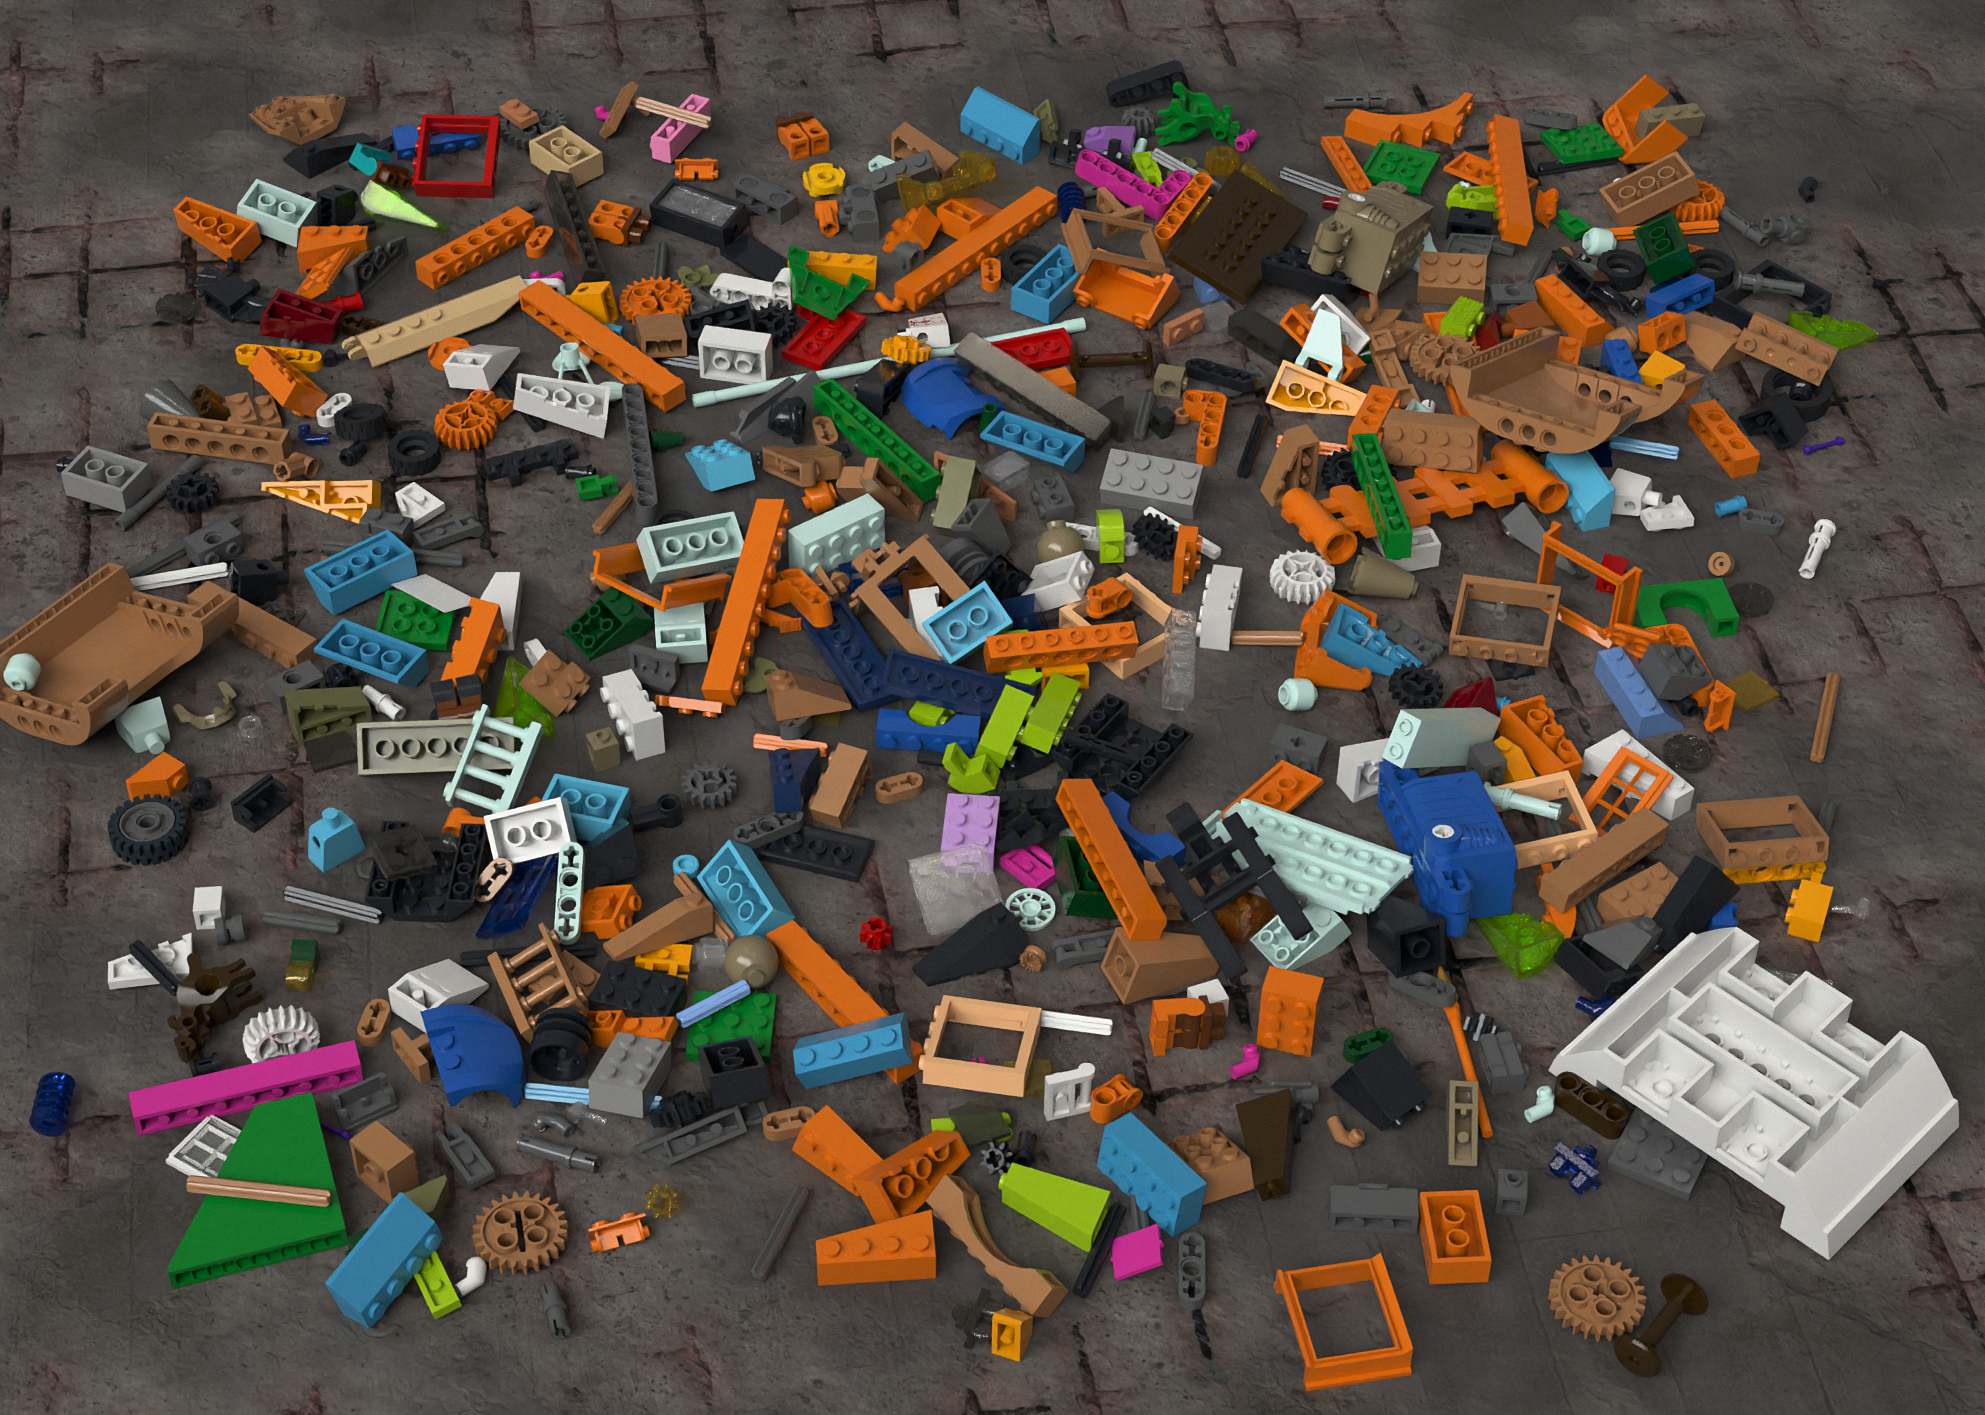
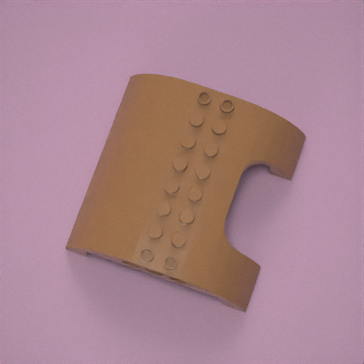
M1541 326L1457 361L1450 366L1452 381L1458 397L1470 415L1483 427L1499 436L1513 440L1514 444L1533 446L1534 450L1540 452L1549 451L1563 454L1583 452L1616 437L1628 429L1631 424L1646 421L1681 405L1699 390L1706 375L1684 369L1665 378L1662 390L1556 359L1560 332ZM1587 385H1589L1591 392L1588 391ZM1607 390L1610 392L1611 398L1608 396Z
M107 563L0 642V718L20 731L64 745L83 743L120 715L128 705L156 683L194 658L228 632L236 624L239 617L240 607L237 594L220 590L197 607L135 591L125 567ZM16 654H30L40 663L41 672L35 686L31 690H14L4 680L3 674L9 659Z

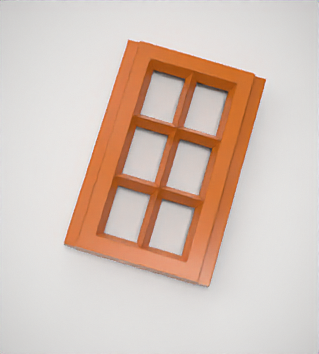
M346 246L314 265L295 294L313 299L327 291L354 251L353 247L348 248Z
M1621 746L1582 799L1589 814L1597 803L1609 809L1599 825L1596 826L1594 824L1598 836L1608 833L1602 827L1613 813L1620 815L1625 820L1630 814L1617 807L1629 791L1641 797L1631 813H1637L1644 807L1651 810L1674 779V775L1628 748ZM1628 761L1640 767L1629 784L1617 778ZM1647 771L1656 776V779L1648 790L1643 793L1634 788L1633 785L1642 773ZM1615 782L1625 789L1615 803L1611 805L1601 799V797L1610 785ZM1572 812L1568 820L1581 828L1574 812Z

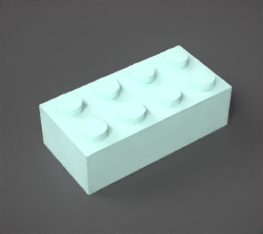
M867 493L789 529V567L802 569L812 579L817 576L814 568L819 565L826 573L854 560L868 548H871L872 551L880 548L881 544L885 542L884 508Z
M734 511L646 527L642 529L636 539L650 584L719 571V567L727 568L728 565L736 567L744 544Z

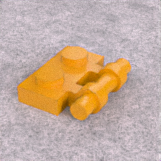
M672 944L636 955L635 966L652 971H669L668 975L685 978L686 986H688V975L678 973L690 972L693 945Z

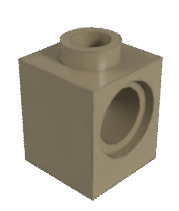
M1159 363L1154 376V394L1180 399L1183 390L1187 391L1189 377H1185L1186 367Z
M610 727L585 734L587 756L596 773L621 765L619 743Z

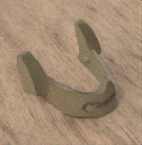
M221 681L217 685L224 696L222 698L226 704L224 708L215 707L213 708V713L207 716L193 715L180 704L174 705L172 709L180 724L187 722L200 730L209 729L233 718L237 712L232 703L236 693L229 684Z

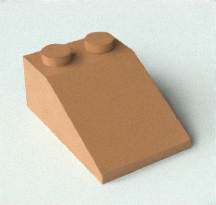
M776 670L772 674L765 675L768 703L776 721L852 709L842 686L785 670Z

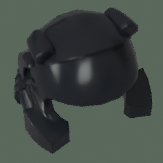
M794 396L793 398H785L773 402L768 415V429L773 430L780 436L791 434L794 444L800 445L807 406L804 400L799 396Z

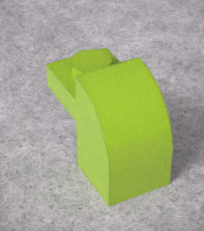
M1096 510L1099 562H1124L1125 535L1121 510Z
M956 742L947 745L942 763L945 769L950 772L948 784L960 792L981 794L996 789L1000 770L987 753L969 759Z

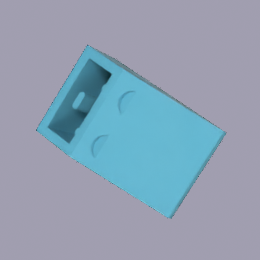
M726 439L713 442L714 445L709 447L704 445L691 448L692 451L685 453L687 460L702 485L711 492L755 480L750 452Z

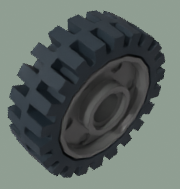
M146 794L142 800L137 796L133 798V803L127 800L123 802L124 807L118 806L116 813L111 814V820L108 821L110 842L116 855L119 858L122 857L123 861L127 863L131 860L133 865H138L141 861L142 866H148L149 861H153V865L159 864V859H163L166 862L170 860L169 855L177 856L179 854L178 850L182 851L185 848V843L189 841V823L184 807L179 805V802L175 799L171 801L169 796L165 795L162 799L161 794H155L154 798H151L150 794Z

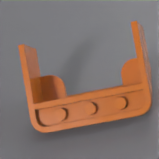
M1647 74L1604 113L1602 118L1606 131L1623 148V156L1618 157V160L1626 165L1653 163L1673 153L1688 139L1687 135L1666 119L1643 140L1640 139L1634 130L1640 110L1654 108L1669 94L1667 89Z

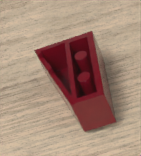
M278 288L261 315L259 335L332 344L340 331L342 310Z

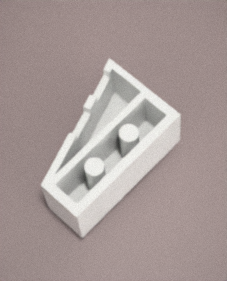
M938 586L909 590V618L906 620L940 660L947 663L922 626V622L943 609L942 606L939 607Z

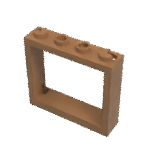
M1463 574L1449 637V654L1548 667L1560 607L1561 586ZM1468 599L1550 609L1544 645L1539 646L1461 635Z
M1798 795L1697 803L1695 827L1723 869L1822 862L1828 859L1829 836ZM1789 804H1794L1792 810H1788ZM1793 824L1801 837L1729 843L1720 829ZM1736 848V853H1729V849Z

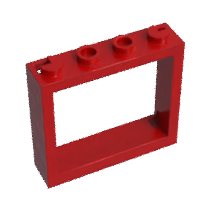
M422 114V122L418 125V135L420 138L415 143L417 157L413 159L415 175L411 176V187L415 188L417 197L494 198L501 138L499 116ZM431 132L488 134L483 182L425 181Z

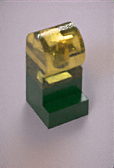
M293 939L291 944L292 953L285 978L286 989L310 991L321 959L317 940Z

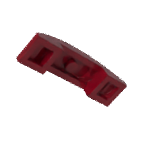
M1495 311L1476 331V345L1480 346V351L1500 344L1498 329L1502 326V321L1498 311Z

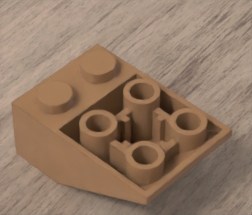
M1206 1127L1198 1133L1189 1136H1177L1173 1141L1164 1143L1207 1182L1203 1205L1254 1189L1250 1157L1216 1127Z

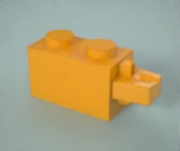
M1812 871L1810 881L1802 879L1799 889L1793 888L1790 904H1793L1794 908L1788 906L1784 921L1789 923L1787 934L1819 942L1834 888L1821 884L1823 874Z

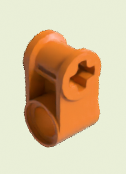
M1110 577L1090 587L1087 591V597L1089 598V604L1086 607L1087 615L1096 619L1103 618L1119 608L1125 607L1132 599V590L1115 577Z
M1117 1074L1110 1081L1093 1090L1090 1105L1091 1119L1100 1124L1110 1123L1126 1111L1135 1108L1143 1097V1091L1129 1084L1124 1074Z

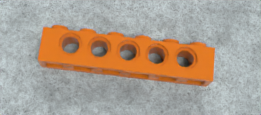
M518 206L508 210L416 260L417 279L433 290L438 289L527 240L535 229L534 216Z
M1134 621L986 636L983 655L987 673L1134 658L1139 642Z

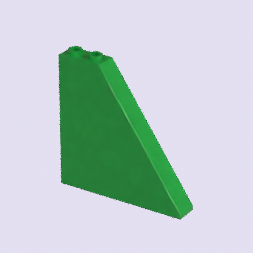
M312 1092L296 1094L292 1097L255 1105L216 1178L327 1189L331 1191L332 1195L330 1205L328 1207L207 1194L167 1270L172 1289L348 1246L346 1228Z

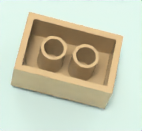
M563 125L529 141L531 163L569 190L577 188L604 174L602 152Z

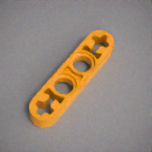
M242 344L235 350L237 362L241 365L249 366L260 347L264 346L277 351L285 359L295 358L288 361L299 371L316 372L323 367L321 353L313 350L256 344Z
M1824 861L1723 869L1722 867L1723 873L1736 884L1811 878L1812 871L1823 874L1826 870ZM1786 865H1792V866H1791L1790 868H1788V869H1784V870L1781 869V868H1783V867L1786 866ZM1761 867H1767L1762 871L1756 872Z

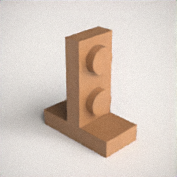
M1105 186L1097 188L1096 206L1103 214L1144 223L1145 209L1141 204L1125 209L1124 205H1121L1114 194L1110 193ZM1102 222V234L1105 238L1135 230Z
M401 1027L391 1031L393 1048L396 1054L421 1085L430 1081L431 1076L428 1062L435 1059L427 1033L411 1041Z

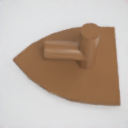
M1369 293L1370 307H1360L1354 317L1368 333L1381 330L1392 324L1400 316L1402 310L1379 308L1378 294Z

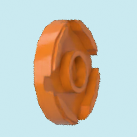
M457 337L444 338L443 342L438 344L436 341L428 350L429 362L434 368L445 371L443 364L454 351L472 347V345L470 346L465 339Z

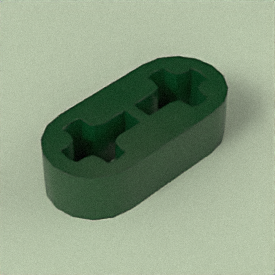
M1375 1028L1351 1036L1344 1041L1343 1057L1346 1061L1356 1064L1389 1040L1393 1041V1035L1385 1028Z

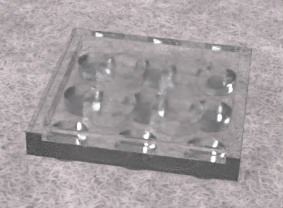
M984 841L907 861V867L930 938L959 930L977 914L999 902L1004 905Z

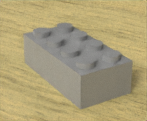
M1111 448L1100 486L1101 503L1144 511L1148 507H1153L1165 515L1193 520L1204 481L1203 465Z

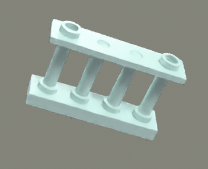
M483 704L481 710H476L473 716L472 725H474L454 778L452 782L446 784L443 796L446 797L447 805L453 807L456 798L492 810L493 814L513 809L543 735L544 729L542 724L532 721L530 727H525V729L489 717V707ZM484 727L520 738L521 742H523L520 752L516 751L514 753L479 741ZM475 750L511 762V765L514 766L511 775H506L505 777L470 765ZM467 774L502 786L504 793L501 800L497 799L495 801L461 789L465 775Z

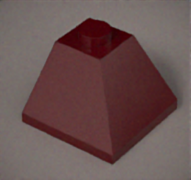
M1487 677L1453 690L1442 708L1481 707L1498 716L1492 678Z

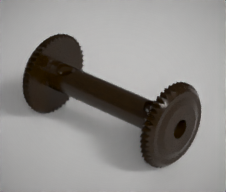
M1147 338L1143 339L1142 352L1079 355L1077 343L1073 342L1070 345L1069 368L1076 382L1079 381V368L1143 365L1145 378H1149L1152 375L1153 352L1151 342Z
M1671 1273L1664 1276L1660 1287L1667 1299V1303L1640 1338L1638 1336L1622 1334L1615 1340L1614 1352L1616 1357L1631 1373L1641 1377H1654L1658 1375L1662 1368V1361L1654 1350L1682 1312L1690 1316H1700V1314H1704L1707 1310L1708 1299L1706 1293L1695 1280L1686 1275Z

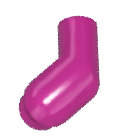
M1256 1044L1245 1045L1243 1047L1244 1055L1242 1062L1229 1067L1230 1074L1234 1080L1251 1074L1258 1069L1261 1053L1258 1051Z

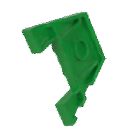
M791 245L788 250L793 302L834 321L868 287L870 281L854 273L850 275L845 287L805 268L810 253Z

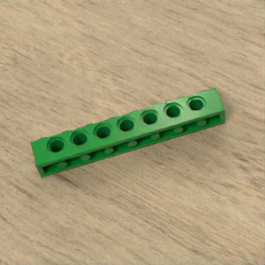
M833 378L813 386V406L815 410L822 416L831 418L834 426L869 458H879L924 503L936 498L937 487L941 485L940 472Z
M1376 433L1353 434L1351 460L1385 557L1392 560L1411 558L1413 532Z

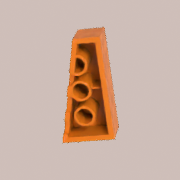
M187 196L173 209L179 229L226 262L228 257H233V261L240 259L241 264L262 242L257 222Z
M260 347L248 367V370L254 375L253 378L260 382L282 407L291 409L293 413L304 418L307 415L315 418L317 409L323 405L328 396L327 393L281 354L267 347Z
M471 597L469 607H471L469 618L464 616L461 623V640H455L452 648L451 658L453 662H447L440 680L453 679L459 705L461 703L455 678L478 673L481 683L484 684L488 676V667L490 663L493 664L495 662L499 643L504 642L507 630L504 628L500 605Z
M1543 694L1502 706L1499 717L1501 720L1497 731L1522 749L1529 764L1541 776L1568 770L1575 786H1577L1584 761L1571 740H1567L1564 736L1565 730L1562 725L1556 723L1554 719L1555 714L1551 708H1547L1545 705L1546 699Z
M935 1130L852 1178V1181L875 1223L879 1224L912 1215L927 1200L945 1174L952 1175L971 1154L959 1132Z
M932 1210L816 1240L818 1286L936 1278Z

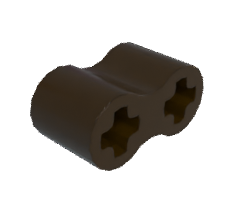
M199 385L195 388L191 395V401L197 405V413L205 419L226 421L229 409L222 404V397L205 385Z

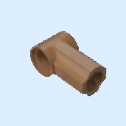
M295 451L288 459L274 464L273 473H275L277 480L281 482L302 476L312 479L318 472L319 461L316 458Z

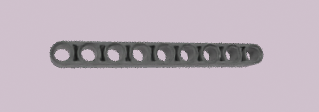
M629 383L622 387L621 410L635 520L639 525L651 526L652 521L657 516L658 500L643 389L638 384Z

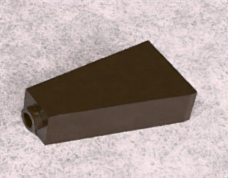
M1290 1088L1235 1105L1247 1154L1250 1157L1255 1186L1262 1201L1276 1199L1290 1193L1297 1106Z

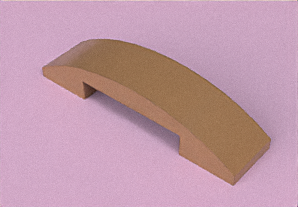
M1389 328L1368 332L1372 338L1368 342L1371 356L1383 387L1399 390L1398 399H1401L1400 409L1407 408L1413 398L1421 403L1414 385L1408 384L1395 354L1397 346Z

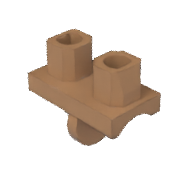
M820 565L814 568L817 576L812 578V580L822 591L826 590L824 593L829 597L830 602L841 599L838 592H845L850 583L848 575L844 572H833L829 579Z

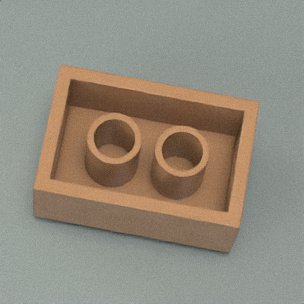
M1420 251L1417 303L1453 305L1459 296L1462 295L1463 298L1467 297V299L1470 298L1484 304L1487 255Z
M1658 862L1599 894L1596 908L1602 923L1637 915L1652 919L1679 878L1661 862Z

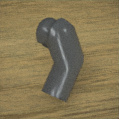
M539 1111L534 1114L535 1118L531 1121V1126L536 1130L543 1131L546 1125H549L566 1138L571 1136L575 1129L570 1122L557 1113Z

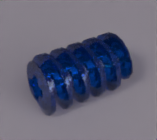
M1066 182L1059 187L1057 197L1062 222L1067 223L1073 208L1087 211L1084 191L1075 182Z
M50 1072L40 1078L29 1119L30 1126L37 1133L55 1137L64 1132L68 1119L67 1116L70 1111L69 1107L72 1102L71 1098L76 1086L75 1079L71 1075L62 1072Z

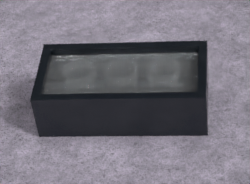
M673 178L649 205L653 225L720 249L733 242L748 224L746 205L744 203Z

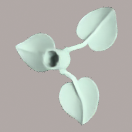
M569 342L560 346L561 352L552 363L553 369L559 371L558 379L563 378L564 371L582 369L589 384H594L586 368L590 363V358L579 351L577 343ZM602 382L599 384L610 387L609 402L621 399L623 384L617 382Z

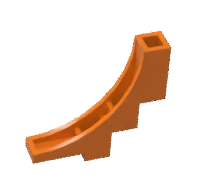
M1465 92L1459 99L1447 106L1420 114L1386 115L1354 109L1346 118L1344 136L1373 146H1377L1381 139L1394 143L1401 141L1422 148L1431 138L1453 145L1458 138H1462L1465 131V126H1463L1465 118L1471 115L1474 110V103H1472L1473 94Z

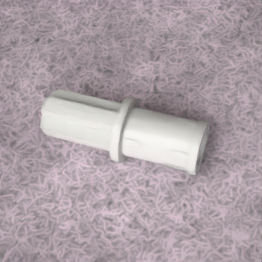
M369 685L364 686L362 691L367 700L375 706L377 712L385 713L394 721H401L403 719L406 709L395 703L390 695L381 694Z

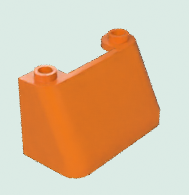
M1092 259L1086 274L1081 275L1072 290L1077 299L1076 302L1082 307L1089 306L1131 322L1142 330L1150 329L1177 302L1180 296L1174 276L1164 273L1162 278L1157 275L1154 279L1125 268L1120 264Z
M1325 589L1301 621L1299 631L1304 633V643L1301 646H1297L1293 678L1309 679L1317 687L1361 691L1363 688H1368L1372 681L1371 669L1368 667L1358 669L1346 666L1328 657V651L1321 648L1320 645L1323 635L1340 603L1364 614L1369 619L1367 623L1376 630L1378 629V625H1376L1377 614Z

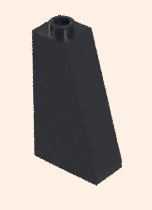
M1695 855L1652 918L1657 926L1663 929L1653 951L1660 955L1663 951L1668 954L1690 933L1696 934L1738 893L1740 887L1714 864Z

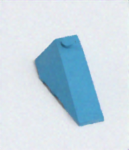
M1343 603L1339 604L1320 645L1321 648L1328 651V657L1346 666L1358 669L1368 667L1371 669V672L1390 677L1394 669H1400L1402 664L1410 667L1411 663H1414L1418 668L1423 664L1404 647L1390 642L1385 637L1387 633L1382 629L1377 631L1368 624L1367 621L1369 619L1364 614Z

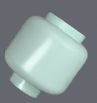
M1593 227L1584 234L1582 246L1588 255L1601 256L1603 252L1615 250L1616 239L1611 230Z
M16 654L9 659L3 677L8 686L14 690H31L38 680L41 666L37 659L30 654Z
M1289 678L1280 686L1278 697L1280 703L1287 710L1306 711L1314 705L1318 692L1309 679Z

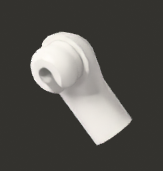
M472 1257L467 1261V1277L454 1285L455 1291L460 1297L467 1295L484 1284L487 1266L481 1257Z

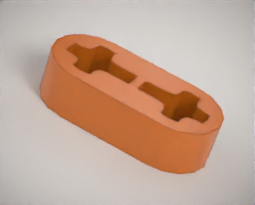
M539 226L534 229L525 243L528 257L541 258L546 254L554 242L553 229L549 226Z
M986 258L981 262V287L986 291H997L1001 287V263L996 258Z

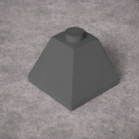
M1637 915L1607 921L1585 934L1582 940L1628 970L1650 956L1663 929L1658 927L1653 919Z

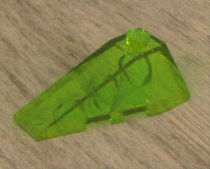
M510 656L507 659L494 718L514 717L516 719V726L523 729L525 727L529 728L531 722L534 721L543 726L544 732L541 738L551 737L554 734L551 716L547 713L545 714L543 711L544 706L518 685L530 669Z
M1513 907L1511 908V914L1473 919L1505 967L1518 980L1529 978L1533 974L1542 972L1564 940V934L1552 923L1545 920L1539 923L1533 920L1532 915L1528 913L1520 915L1513 912Z

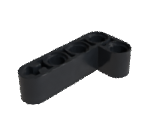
M1173 60L1111 81L1106 87V92L1111 106L1118 108L1170 90L1173 98L1179 99L1180 96L1172 91L1175 82H1181L1188 90L1191 91L1182 63Z

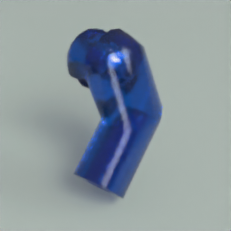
M308 424L298 426V438L306 444L329 445L328 433L314 434L310 432L311 427Z
M1580 996L1575 1008L1598 1018L1617 1000L1607 997L1604 1000L1591 1001Z

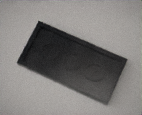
M803 824L799 831L762 845L758 851V860L858 883L875 847V840ZM771 826L768 832L773 831L775 828Z

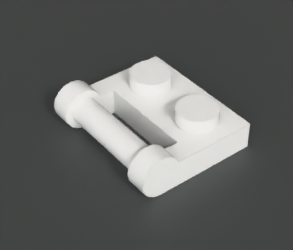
M1082 1063L1078 1069L1045 1076L1044 1114L1047 1121L1090 1111L1092 1079L1095 1076V1067L1091 1063ZM1080 1083V1095L1075 1100V1084Z

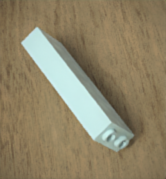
M1481 707L1401 709L1382 757L1402 769L1465 766L1467 764L1469 747L1493 740L1501 718Z

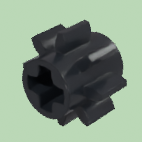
M342 663L331 665L327 669L326 675H324L326 687H353V683L357 681L354 677L355 672L349 665L346 667Z
M1478 1012L1474 1013L1473 1018L1466 1016L1462 1028L1468 1031L1466 1038L1478 1042L1481 1034L1494 1033L1496 1035L1499 1028L1493 1025L1495 1018Z
M991 1141V1149L981 1150V1153L984 1154V1161L980 1164L982 1166L986 1165L989 1168L988 1175H994L997 1171L1000 1175L1003 1172L1007 1173L1006 1168H1010L1011 1163H1014L1013 1156L1017 1154V1151H1011L1008 1148L1009 1142H1003L999 1147L997 1141ZM1000 1154L1002 1160L997 1162L995 1157Z

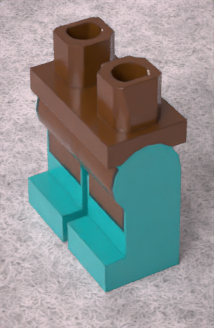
M357 142L348 162L366 175L371 176L370 179L373 182L407 190L412 181L408 176L410 170L390 161L392 155L389 152Z

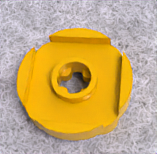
M819 163L810 166L808 172L804 171L803 186L809 191L811 196L838 195L843 192L846 181L845 172L842 168L839 167L838 170L833 168V164Z

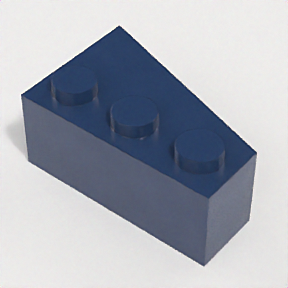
M1035 593L999 601L1013 621V627L1007 631L1028 629V632L1049 630L1048 623Z
M779 748L768 752L770 783L775 813L801 811L809 798V791L811 789L814 790L815 781L820 779L821 776L820 748L797 750Z

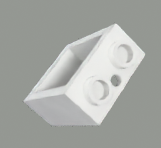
M1083 551L1035 565L1030 575L1033 580L1021 596L1035 593L1043 612L1080 601L1095 568Z

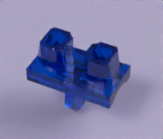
M1561 1142L1554 1147L1556 1155L1548 1167L1550 1172L1557 1178L1561 1179L1569 1170L1575 1173L1568 1183L1579 1195L1585 1193L1590 1187L1597 1190L1602 1185L1601 1181L1598 1180L1599 1172L1595 1170L1600 1165V1162L1595 1159L1597 1154L1595 1147L1589 1145L1583 1149L1577 1145L1573 1152Z

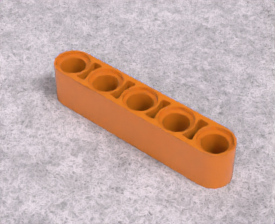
M1200 172L1194 175L1155 227L1154 236L1161 254L1167 253L1208 199L1213 181L1207 173Z

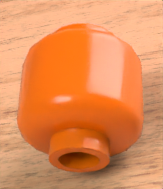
M825 480L817 481L815 486L805 487L804 492L806 496L802 497L807 511L812 509L816 515L833 509L836 506V500H839L832 483H827Z

